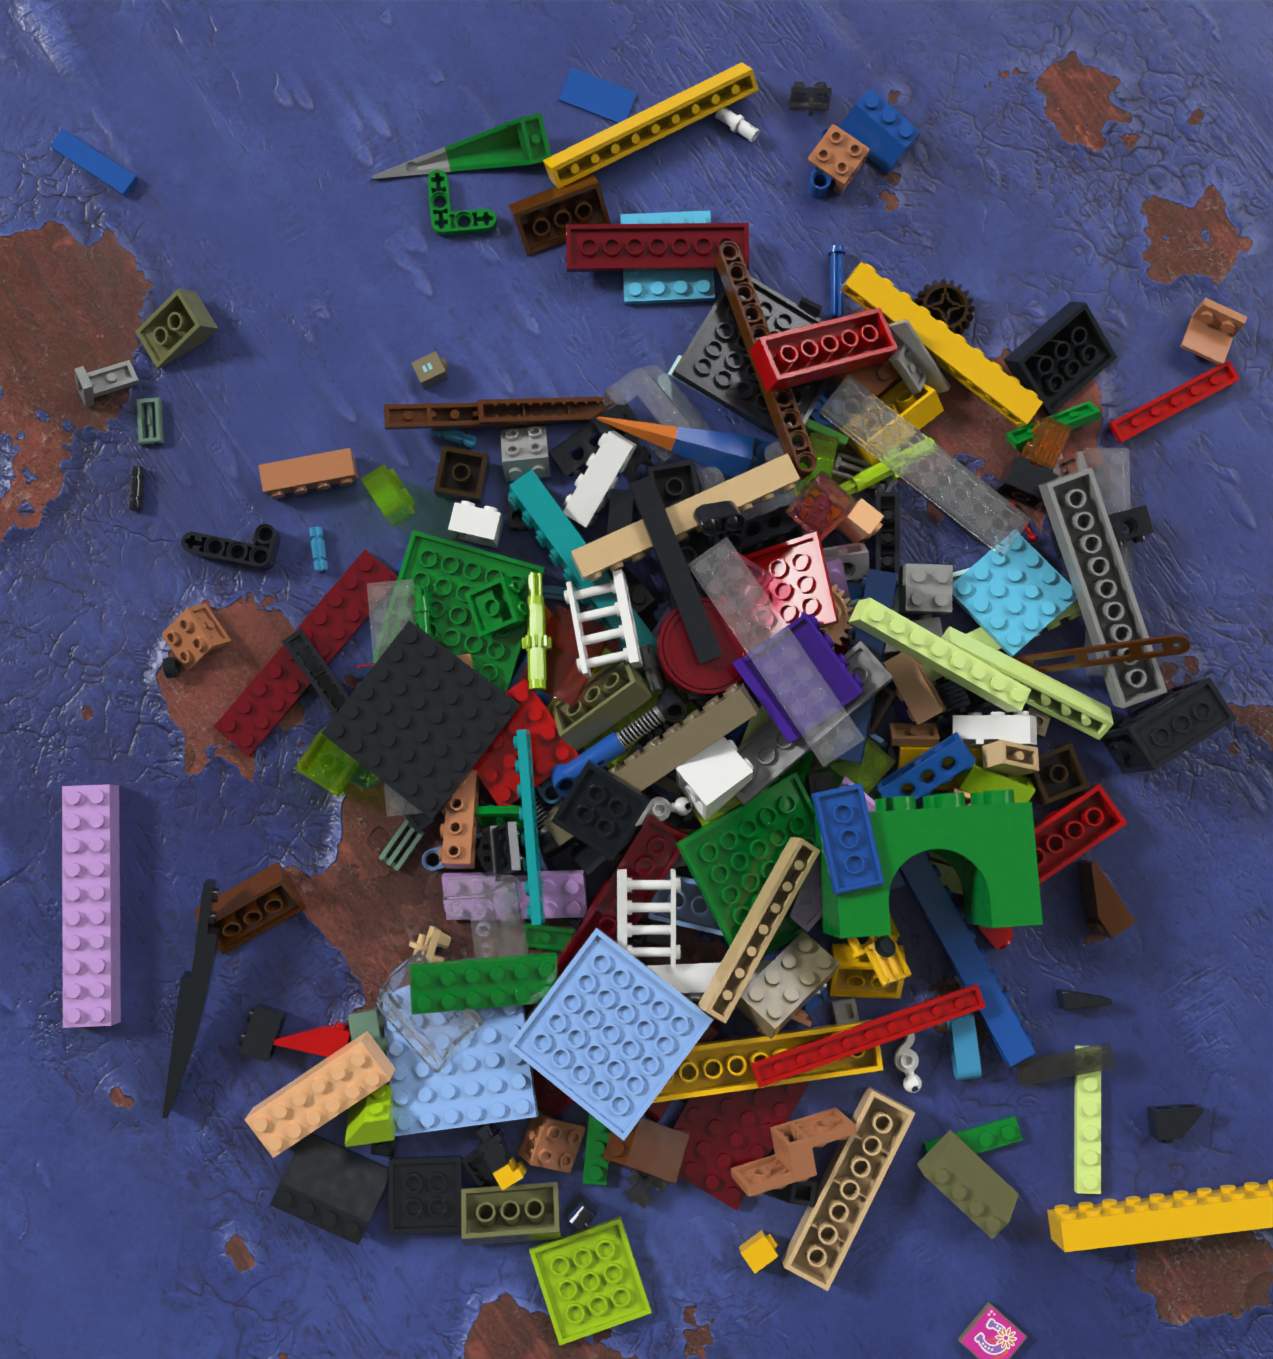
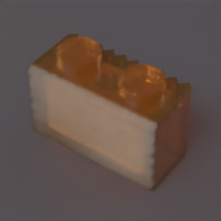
M1048 416L1038 420L1032 429L1034 436L1031 442L1028 441L1023 448L1022 454H1024V458L1031 460L1033 465L1038 467L1045 466L1053 470L1071 433L1072 427L1064 425Z

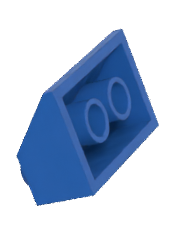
M871 88L854 105L839 127L870 148L867 159L886 176L916 145L921 133L920 130Z

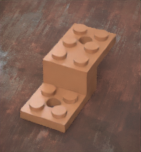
M835 1107L770 1127L775 1154L730 1168L732 1178L748 1197L761 1196L764 1192L773 1189H783L788 1184L794 1182H805L810 1177L817 1175L812 1148L823 1147L835 1140H846L849 1136L857 1134L856 1125Z

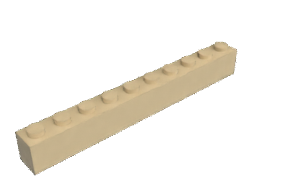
M787 453L674 504L665 510L676 538L680 542L688 538V533L697 530L698 533L702 532L693 518L694 511L699 506L721 501H732L739 511L743 513L753 508V503L760 500L761 503L775 498V493L782 491L785 494L796 488L795 484L800 480V477ZM641 519L571 551V557L582 581L588 579L589 582H592L602 577V572L609 569L611 572L624 567V562L631 559L633 562L646 557V552L654 549Z

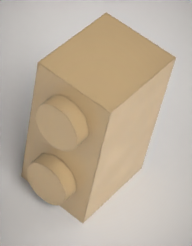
M999 740L982 746L983 769L1014 776H1022L1039 771L1037 747L1006 740Z

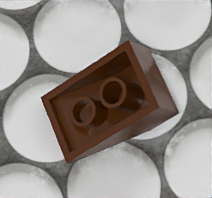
M1078 861L1084 916L1088 920L1086 925L1093 934L1096 933L1100 936L1113 938L1136 923L1096 861Z
M640 1118L624 1141L611 1131L603 1159L608 1164L676 1184L690 1136Z

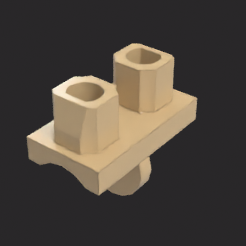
M430 925L427 936L419 933L417 942H409V946L415 948L412 957H420L418 964L443 962L444 957L434 955L437 946L447 949L451 937L441 932L439 928Z

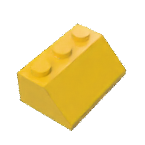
M832 943L830 955L840 964L835 975L829 980L830 997L901 998L904 979L882 986L868 956L854 960L850 944ZM860 944L862 949H864L865 944ZM898 945L899 948H900V951H901V953H902V955H903V957H904V959H905L904 947H903V945Z

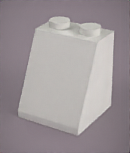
M724 736L676 768V785L690 799L692 805L705 821L749 783L753 776V766L750 761L745 757L742 759L737 753L738 748L730 739L727 740Z

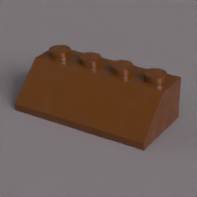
M593 173L560 189L554 187L508 205L527 256L565 242L566 225L611 224L600 184Z
M279 862L219 895L218 903L214 902L213 911L217 912L215 926L211 927L220 928L217 949L223 955L306 908L291 877ZM200 906L194 909L197 925L199 921Z

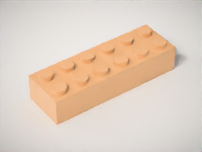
M366 1031L254 1106L244 1120L274 1158L390 1081L396 1068L370 1033Z

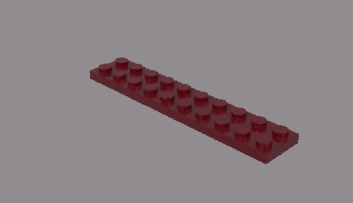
M364 550L295 632L302 628L329 665L395 588L398 576L368 551ZM284 644L213 726L248 757L254 754L312 685Z

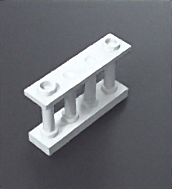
M622 569L612 571L614 579L610 580V583L576 590L571 581L566 582L567 590L564 591V597L567 605L570 604L580 657L576 659L579 673L582 672L587 679L592 678L590 668L624 660L630 662L633 668L643 666L627 579ZM610 592L617 594L618 602H615L613 606L580 613L579 599ZM612 615L621 616L622 625H619V628L584 636L582 622ZM620 637L626 641L627 648H623V651L588 658L586 645Z
M617 869L618 944L634 957H670L671 968H676V959H680L681 956L680 945H676V892H681V877H676L675 869H670V880H632V878H627V869ZM632 890H670V902L632 903V900H627V892H632ZM632 912H670V925H632V923H627V915H632ZM632 935H670V947H632V945H627V937H632Z

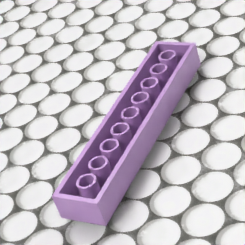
M119 785L62 786L63 1028L112 1026L121 1022Z

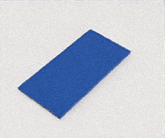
M571 68L558 100L615 123H620L626 120L630 111H632L631 108L637 93Z

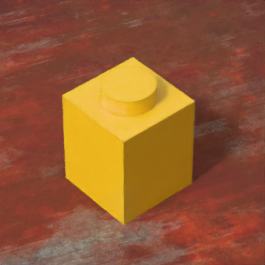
M763 1230L739 1246L741 1255L754 1273H757L778 1257L775 1249L778 1247V1244L771 1234L766 1236Z

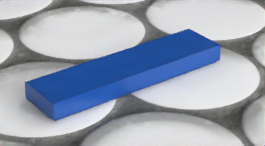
M63 128L50 145L52 150L124 197L127 196L138 181L134 174Z

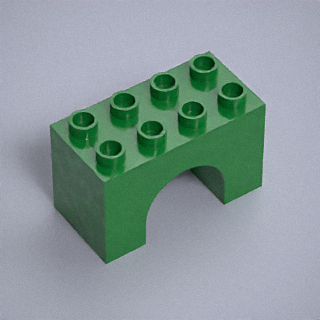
M1014 789L970 793L971 806L965 805L964 792L922 796L923 809H916L915 796L875 799V812H869L885 884L833 895L816 817H814L816 847L821 850L817 860L823 933L838 938L891 935L889 890L892 880L905 861L926 850L945 859L957 873L963 890L966 923L990 928L1043 925L1032 802L1015 803Z

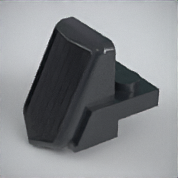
M516 821L506 822L499 826H489L481 830L482 836L476 848L475 858L485 872L486 877L508 875L524 870L523 856H526V848L521 844V832H524V828H517Z

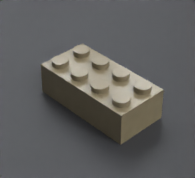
M803 931L744 989L736 1007L772 1039L835 975L840 963Z

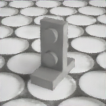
M130 360L86 373L84 366L74 369L77 390L86 408L95 405V397L139 384Z

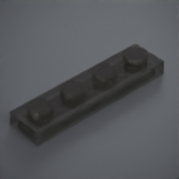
M1108 1042L1027 1058L1015 1064L1020 1086L1112 1069L1116 1068L1111 1045Z

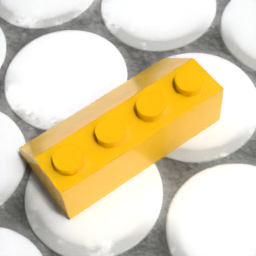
M901 380L840 428L839 432L849 437L847 442L860 458L874 466L882 461L881 456L898 448L922 427L935 419L944 409L935 389L924 384L920 393L912 394L903 380Z

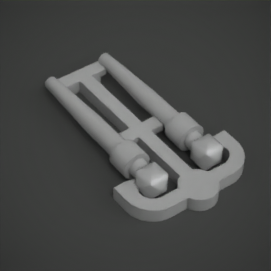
M838 453L832 474L849 480L853 475L839 472V467L860 473L872 467V465L863 459ZM843 458V459L848 460V461H850V462H853V463H856V464H858V465L864 466L865 469H864V468H861V467H858V466H855V465H852V464H849V463H846V462H843V461H841V459ZM890 476L882 480L887 485L886 491H884L885 484L876 483L868 489H875L874 496H876V492H891L892 487L896 486L898 479L893 480Z

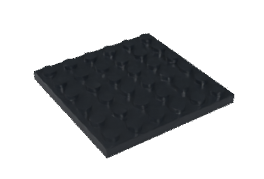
M750 276L771 334L823 322L819 317ZM723 289L671 375L779 439L726 291ZM746 316L748 319L754 320L752 317ZM832 376L791 387L804 425ZM776 399L778 403L785 404L782 400ZM784 420L787 425L793 426L791 422Z
M408 621L321 734L426 816L434 820L517 713L521 705L411 621Z

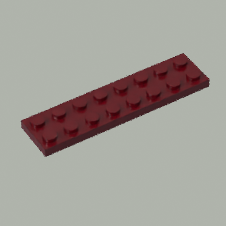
M749 223L566 225L567 272L718 270L715 259L720 246L726 241H731L739 246L747 270H749Z
M649 813L646 815L643 823L639 826L557 959L558 978L596 928L618 943L617 869H627V878H632V880H664L681 854L676 843L689 834L663 820L661 821ZM632 890V892H627V900H632V903H650L658 890ZM632 912V915H627V923L636 925L644 912Z

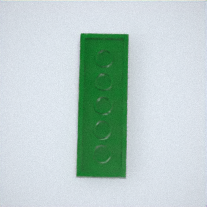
M553 952L409 964L411 1014L539 1004L558 980L557 954Z

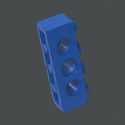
M955 732L877 783L878 790L883 798L915 796V800L922 798V796L930 795L937 786L949 783L953 776L959 772L968 771L976 760L958 732ZM946 758L953 759L949 765H943L942 761ZM925 771L933 772L928 778L922 777ZM905 784L913 785L910 790L905 791L901 789Z

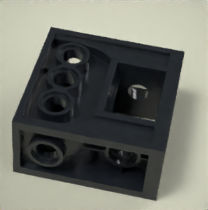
M1208 677L1174 686L1166 693L1161 694L1113 724L1100 740L1122 774L1153 771L1237 718L1211 678Z

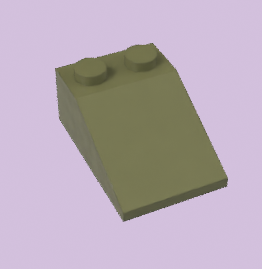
M178 288L135 332L156 368L160 369L203 344L218 330V327L197 292Z

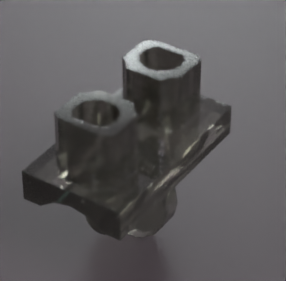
M794 82L790 92L789 109L807 110V116L809 117L813 116V110H829L832 88H827L826 82H817L814 87H806L804 82Z
M631 1171L632 1175L627 1179V1182L632 1186L626 1191L627 1199L631 1203L636 1202L645 1209L653 1200L646 1190L653 1185L661 1193L669 1186V1182Z

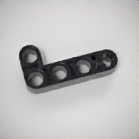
M732 501L703 504L696 508L693 518L704 535L713 536L712 561L716 582L721 589L729 590L735 587L739 580L745 518Z
M261 524L255 530L252 544L197 532H188L182 537L181 545L185 551L197 557L259 570H269L275 564L281 536L273 526ZM268 531H272L271 539L268 541H264V534ZM198 541L199 543L204 545V548L197 545H194L192 547L191 545L192 543H196ZM217 544H221V551L217 554H214V546H216ZM239 549H244V555L236 559V552ZM266 553V561L264 563H258V557L261 554Z

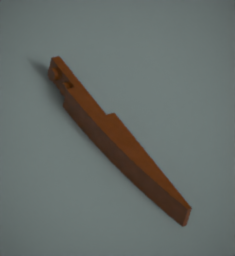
M614 396L481 399L477 402L384 404L383 408L385 430L431 429V431L585 423L590 422L589 419L610 405H615Z

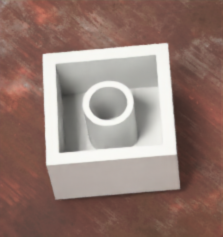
M462 501L461 504L455 502L448 530L454 539L498 549L504 520L497 508L484 506V509L475 507V504L472 502Z

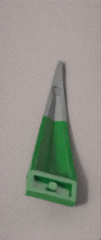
M542 113L517 118L377 173L371 178L379 179L430 174V172L436 169L444 172L531 165L543 162V160L551 157Z

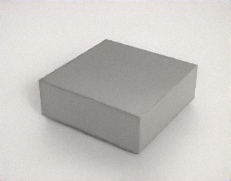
M854 997L831 1001L835 1024L859 1021Z

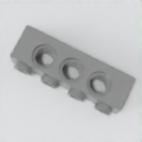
M864 542L823 548L826 562L841 558L843 564L847 563V565L843 566L846 580L857 581L861 580L863 575H868L869 552Z

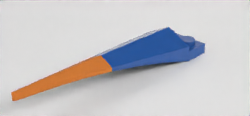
M597 417V420L689 460H694V462L730 478H734L769 462L774 442L754 436Z

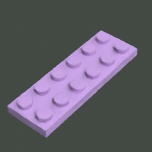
M584 870L541 871L545 918L584 917L588 911ZM517 871L508 875L486 877L485 872L443 873L441 878L447 920L527 919V905H530L529 895L525 893V881L528 880L527 871Z

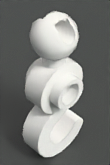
M653 797L635 826L641 825L648 813L661 821L668 818L671 812H676L680 816L688 815L692 810V802L687 797H679L672 803H669L664 797ZM687 803L691 804V807L689 809L685 808V805Z
M914 1033L906 1036L893 1057L895 1066L900 1071L905 1072L906 1077L903 1080V1086L910 1093L918 1092L922 1086L920 1077L914 1073L918 1066L919 1058L916 1052L910 1049L915 1040Z

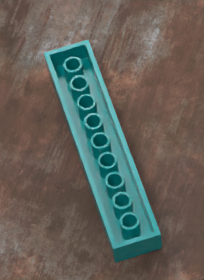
M530 470L509 485L508 501L515 511L520 508L523 515L522 520L527 525V528L529 530L531 528L534 529L537 535L535 536L536 540L542 548L547 547L550 552L549 557L556 567L561 566L564 572L562 575L567 582L571 581L577 590L610 583L612 578L607 571L602 572V577L595 581L589 582L588 579L582 581L572 560L571 551L586 545V543L533 470ZM610 592L580 599L583 604L588 603L591 610L613 606L615 602H618L617 594ZM632 607L639 647L643 645L648 647V644H653L657 659V640ZM617 615L595 619L597 623L601 621L604 625L605 630L603 631L619 628V625H622L621 616L618 617ZM621 637L610 640L611 642L614 640L619 646L618 652L623 651V648H627L625 639H621ZM644 666L638 667V671L646 677L645 672H642Z

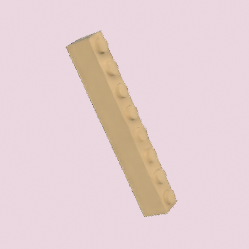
M790 837L697 1006L702 1011L726 1024L821 850L802 838Z

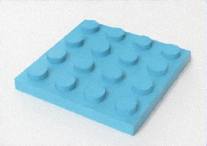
M710 211L620 214L621 224L711 223ZM623 271L624 305L715 301L714 271Z
M1015 529L959 577L952 586V598L1010 657L1018 653L1077 600L1073 586Z

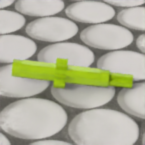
M929 437L895 454L894 450L887 452L881 456L882 462L858 473L843 484L831 489L832 498L838 502L890 476L893 480L906 474L905 468L937 452L934 440Z
M530 573L528 575L527 635L525 638H522V649L528 651L529 690L544 691L546 690L547 681L546 651L551 649V637L546 635L542 574Z

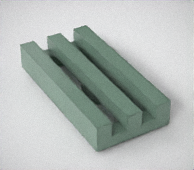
M159 397L136 399L139 444L141 446L146 444L155 445V443L164 444L162 399ZM153 403H155L156 438L154 437ZM144 404H147L149 438H145Z
M405 819L379 856V859L386 862L396 871H399L426 832L422 830L418 833L396 864L394 860L415 832L410 822ZM407 826H409L410 830L405 835V837L398 845L396 850L393 852L391 857H386L395 845V843L398 841L400 836L403 834Z

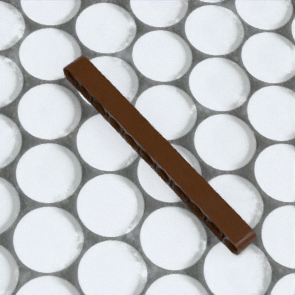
M726 241L720 246L716 256V267L784 454L788 453L800 480H805L809 478L817 467V458L791 387L767 393L750 354V349L757 341L754 337L759 338L771 335L740 248L736 243ZM746 316H750V317H752L754 320H750V319H748ZM776 399L782 400L785 404L778 403ZM784 420L791 422L793 426L787 425ZM792 442H797L800 447H795ZM800 463L806 464L808 469L802 468Z

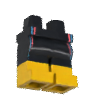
M493 1123L480 1125L474 1132L480 1141L476 1148L479 1154L484 1152V1159L503 1191L524 1178L527 1167L523 1160L519 1163H516L509 1151V1143L504 1137L505 1132L502 1128L496 1130Z

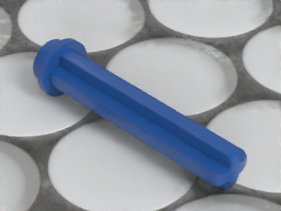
M833 245L828 251L831 274V318L833 319L843 317L844 293L840 291V288L844 284L843 256L846 254V250H844L842 245Z

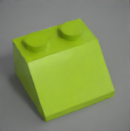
M390 1084L382 1085L349 1107L345 1137L346 1147L394 1140L395 1118Z

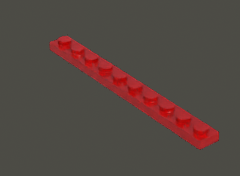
M972 984L751 1062L750 1065L757 1086L761 1088L986 1008L978 984Z

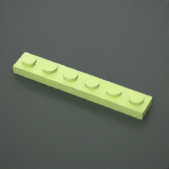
M1075 1045L1074 1191L1083 1194H1101V1047Z

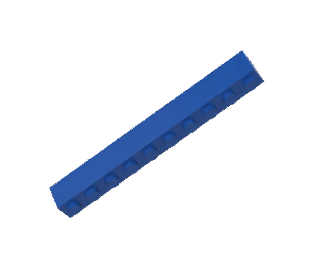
M929 851L920 852L905 861L899 868V871L963 988L972 984H978L986 1008L976 1012L1003 1061L1012 1067L1036 1053L1032 1047L1035 1043L1031 1035L1027 1031H1023L1020 1025L1023 1021L1016 1010L1012 1011L1009 1005L1011 1002L1009 995L1004 989L1001 990L997 984L1000 981L994 969H989L985 961L988 958L981 947L978 948L976 946L974 932L970 927L966 928L962 920L965 918L959 906H954L951 900L953 898L952 892L947 885L943 886L939 877L942 875L935 864L932 865L929 861Z

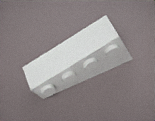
M614 430L601 436L598 442L600 448L596 454H591L586 463L588 469L585 474L581 473L574 484L577 487L573 495L570 493L563 503V506H565L564 514L586 528L597 522L599 516L596 513H599L608 501L605 495L607 492L611 493V489L615 488L619 477H617L618 473L624 471L637 447V444Z

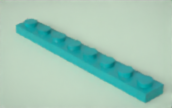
M522 729L516 730L517 736L513 737L514 749L518 750L519 760L515 761L516 773L520 774L517 794L518 798H522V808H519L520 822H524V832H521V844L526 848V856H523V869L528 874V880L525 881V893L529 895L530 905H527V918L531 920V925H541L545 923L531 735L530 730Z

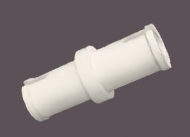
M726 107L718 110L715 115L716 119L731 127L730 130L732 132H738L750 142H753L760 132L758 128L745 121L742 115H736Z

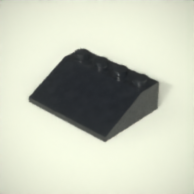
M1069 302L1004 359V362L1013 377L1020 381L1021 386L1032 390L1038 395V399L1043 402L1040 407L1047 415L1051 416L1114 361L1117 356L1088 305L1084 302Z
M310 1133L301 1139L270 1205L359 1245L389 1181V1167Z

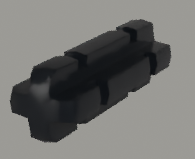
M132 466L130 471L132 478L130 479L129 497H131V500H129V509L131 511H142L143 502H141V499L144 497V480L142 478L145 477V469L141 466Z

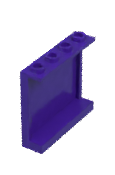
M805 611L801 613L802 615L743 659L739 658L732 663L789 744H793L864 693L861 687L865 685L857 673L851 675L846 668L850 664L843 654L837 655L832 649L835 643L827 633L822 635L818 627L821 624L812 613L808 616Z

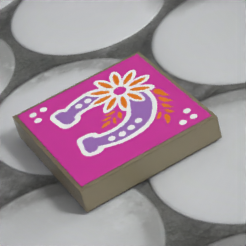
M987 1302L960 1335L958 1341L978 1359H1010L1027 1336L990 1302Z

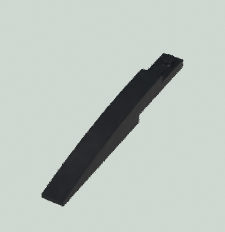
M300 628L281 642L333 716H335L350 697V694L302 628ZM380 780L417 833H420L437 820V818L434 820L430 819Z
M207 879L203 885L192 971H184L180 980L162 1118H168L189 1064L213 975L220 928L211 927L215 926L217 912L213 911L214 902L218 903L220 888H216L217 880Z

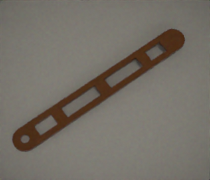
M1173 634L1012 658L1041 673L1179 655L1189 650L1190 640L1185 635ZM1176 642L1181 643L1180 646H1174L1173 644ZM1162 643L1163 650L1142 652L1141 646ZM1129 648L1130 652L1128 655L1089 660L1087 653ZM1073 655L1076 662L1036 667L1034 662Z

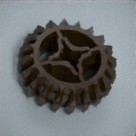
M945 278L941 280L940 284L936 280L932 281L931 286L926 284L923 288L924 291H919L917 294L918 298L914 300V303L918 306L928 309L932 317L943 321L947 325L950 317L960 315L958 322L948 325V329L954 334L962 335L964 329L967 330L969 328V322L974 318V315L971 313L974 312L975 307L970 305L973 302V298H967L969 290L962 292V284L955 287L954 280H951L949 284L946 283ZM939 296L937 303L927 305V301L930 298ZM941 306L947 310L946 314L940 310Z

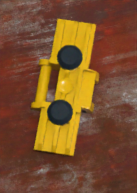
M891 915V935L868 936L869 940L865 943L864 949H862L857 937L847 938L853 951L852 956L854 960L868 956L882 986L912 975L897 944L900 934Z

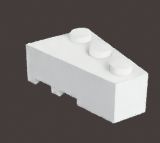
M1015 711L1014 715H1005V712H991V715H982L980 712L953 716V734L958 732L966 745H986L999 740L1023 745H1037V717L1029 715V711Z

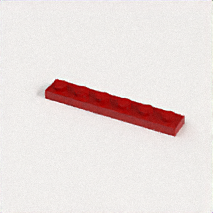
M1227 360L1221 366L1218 365L1110 422L1108 426L1117 442L1121 444L1238 382L1240 378L1231 362Z

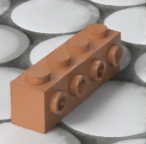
M350 448L258 465L262 490L272 499L283 498L285 494L292 492L297 495L308 492V489L326 490L330 488V485L335 484L348 486L353 484V481L359 480L355 456Z
M477 770L471 771L442 809V814L445 815V822L440 827L443 847L439 848V861H442L443 866L447 869H475L478 821L474 813L476 806H479L480 778L477 775Z

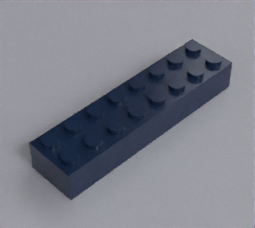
M869 569L868 575H863L862 579L863 599L872 598L893 610L898 588V574ZM853 625L852 639L855 641L854 645L849 644L848 651L862 641L882 664L886 643ZM876 694L834 730L836 732L835 739L830 738L828 753L834 762L862 767Z

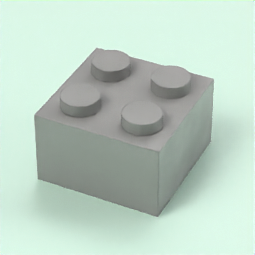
M905 564L901 566L899 614L946 615L951 613L953 565Z

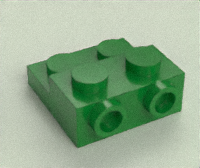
M500 577L465 593L479 637H486L502 629H509L527 621L525 617L528 613L527 607L523 602H520L518 596L520 592L519 583L515 579L513 580L512 577Z

